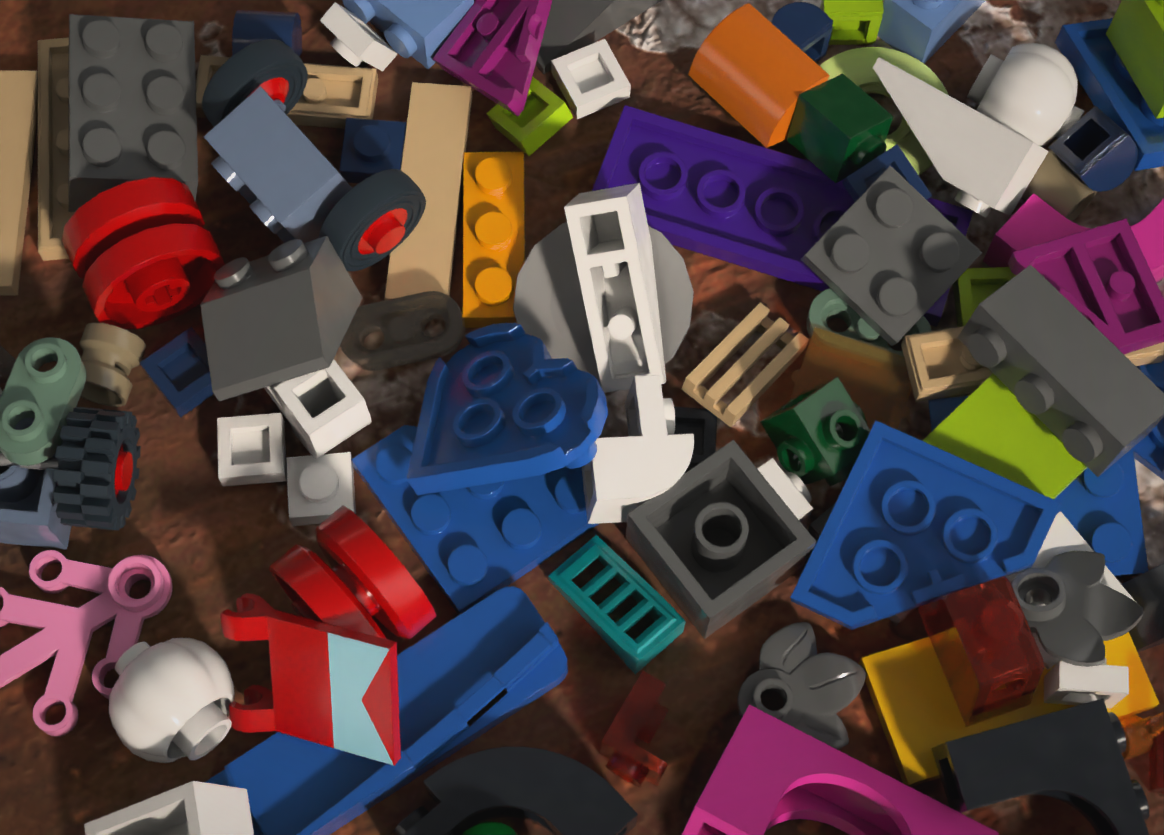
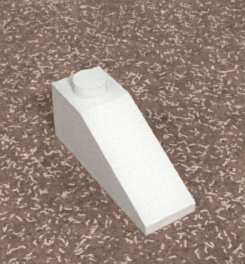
M878 57L873 66L877 76L941 178L960 189L954 200L984 217H987L992 208L1010 216L1049 151Z
M640 183L579 193L564 206L601 388L604 393L630 389L634 376L660 375L661 384H665L666 372L653 251Z

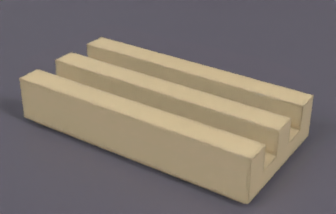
M759 303L685 378L681 389L729 427H732L801 355L809 341L800 332L795 337L788 333L787 329L790 324L779 317L775 322L768 318L770 309L762 303ZM756 331L760 332L762 336L707 390L703 385ZM774 344L782 349L729 406L721 400Z

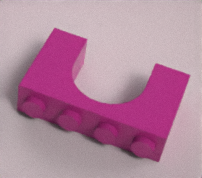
M750 704L696 803L682 835H764L768 829L778 823L795 819H807L829 824L849 835H999V832Z

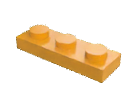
M464 152V328H483L497 323H517L513 311L517 275L525 263L524 152Z

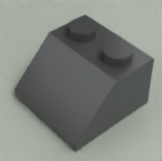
M328 236L303 243L300 239L290 240L275 248L268 256L250 262L245 257L237 258L226 263L214 274L215 281L200 304L212 392L218 401H222L330 367L360 305L362 296Z

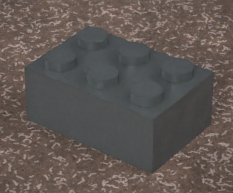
M69 14L68 212H76L79 207L103 191L128 181L148 177L174 178L187 185L196 200L198 151L194 21Z

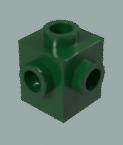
M838 377L804 390L760 421L777 449L778 459L782 466L788 472L795 473L805 485L825 479L829 486H833L847 479L871 431L862 409L852 401Z

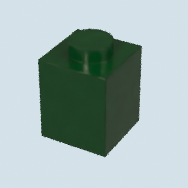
M842 73L799 94L786 140L832 181L838 183L886 152L887 145L885 140L893 115Z

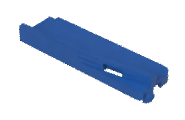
M506 586L397 655L401 759L395 766L277 732L224 766L225 769L204 783L247 789L254 835H330L559 685L568 673L566 654L559 643L558 637L548 622H544L529 597L517 587ZM502 690L507 692L506 695L469 727L467 722Z

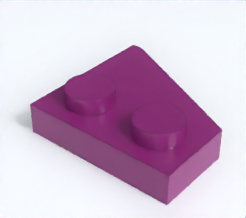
M476 0L433 57V60L450 75L471 86V88L516 116H519L524 110L553 0Z
M1127 218L1012 253L1008 261L1012 273L1018 275L1029 265H1032L1123 354L1164 342V298Z

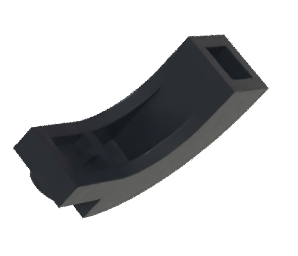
M501 747L479 751L459 758L423 781L428 794L437 803V806L430 812L424 806L419 807L397 825L392 835H461L465 830L476 824L500 817H515L532 821L544 827L553 835H626L636 826L638 814L604 778L574 759L538 748Z

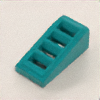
M597 535L548 576V580L634 674H637L684 632L686 621ZM598 559L605 568L580 589L572 579ZM615 578L621 586L597 606L590 598ZM632 596L638 604L615 623L608 615L628 597ZM649 614L655 622L633 640L626 632L645 615Z

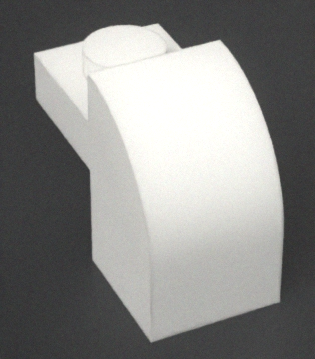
M334 359L329 368L264 387L289 421L294 434L316 459L372 422L365 399Z
M660 375L634 376L625 401L629 436L597 438L595 441L597 444L595 457L591 462L582 467L588 524L627 522L628 513L648 499L670 489L685 474L690 464L694 450V434H674V404L671 398H663Z

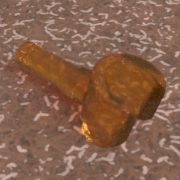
M1164 711L1145 719L1135 715L1119 719L1127 744L1126 751L1122 753L1124 761L1144 755L1151 750L1153 737L1158 736L1160 732L1164 731Z

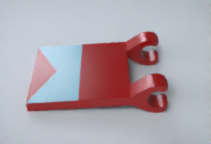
M250 593L243 594L237 598V612L229 609L221 612V629L226 638L235 641L269 640L272 692L266 687L251 685L244 690L245 705L236 701L228 705V713L233 729L245 733L276 731L389 765H396L401 759L397 642L275 610L262 597Z

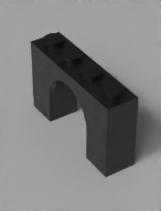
M1104 699L962 737L931 748L949 807L959 813L1023 795H1044L1059 799L1078 810L1090 822L1097 835H1149L1144 821L1149 818L1148 801L1139 782L1135 779H1130L1122 755L1127 747L1125 733L1118 717L1113 712L1108 713Z

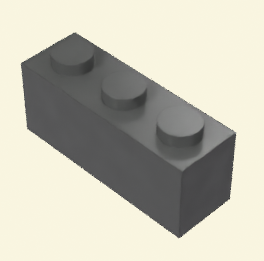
M1029 265L982 301L957 337L969 349L972 357L979 364L987 367L1015 394L1020 405L1028 412L1035 414L1063 442L1068 453L1078 461L1083 462L1097 477L1144 439L1164 417V393L1032 265Z

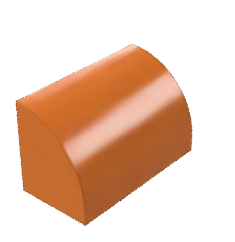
M750 3L730 13L711 31L697 51L688 74L765 148L787 139L799 94L828 81L829 74Z

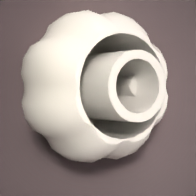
M1027 43L1013 46L1004 61L991 54L967 96L979 103L976 111L1033 141L1042 148L1053 142L1055 137L1058 139L1080 120L1084 113V110L1074 105L1077 100L1078 79L1073 66L1063 54L1045 44Z
M172 638L150 647L146 642H139L124 652L117 661L115 671L120 676L109 695V715L116 734L133 754L148 761L158 763L174 762L186 756L190 760H197L212 751L229 732L232 721L227 717L229 714L228 705L234 702L235 699L233 681L226 662L206 643L193 638Z

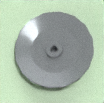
M566 222L540 240L531 250L517 275L513 311L517 324L522 326L526 334L540 338L552 359L568 358L573 360L577 369L594 375L601 386L569 228ZM648 226L653 251L664 363L666 364L674 357L690 328L694 291L683 257L661 232Z

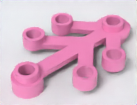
M45 550L38 553L30 563L29 575L42 591L55 594L71 586L100 594L79 608L11 595L0 586V597L3 598V607L0 611V628L8 623L43 629L0 655V688L56 655L45 694L37 700L32 712L35 724L46 734L55 737L63 736L76 726L78 709L72 701L92 634L95 630L115 619L106 658L100 660L92 671L94 687L105 698L109 699L113 688H106L104 686L105 675L108 671L115 668L117 661L124 652L138 643L144 620L160 613L171 598L173 588L171 576L166 567L156 558L147 555H133L121 560L113 568L68 560L62 553L56 550ZM60 563L62 570L56 579L51 581L42 580V571L48 564ZM140 580L151 582V589L145 597L140 599L130 597V589L134 583ZM55 704H64L66 715L63 720L55 725L46 724L45 715L47 710Z

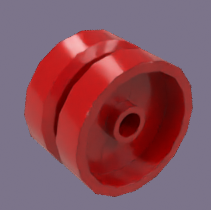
M148 177L122 183L99 193L79 207L65 224L61 241L78 276L84 279L83 290L99 323L114 325L125 330L141 329L162 324L185 314L200 304L215 281L214 274L225 263L210 231L203 228L205 222L189 187L174 178Z
M344 505L315 529L316 541L323 554L333 566L332 569L312 550L297 544L269 566L271 574L293 602L291 606L298 616L384 639L386 637L372 618L373 616L393 634L405 639H411L437 617L427 596L405 566L377 534L352 510Z

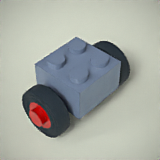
M277 39L261 40L246 46L230 57L217 70L209 81L203 95V112L214 127L204 138L219 154L211 164L236 191L240 192L251 204L249 205L251 210L284 243L294 239H300L303 243L328 236L347 271L362 270L379 262L397 248L419 223L426 206L423 192L407 174L398 169L378 172L352 188L287 116L299 101L307 83L308 73L301 58L288 45Z

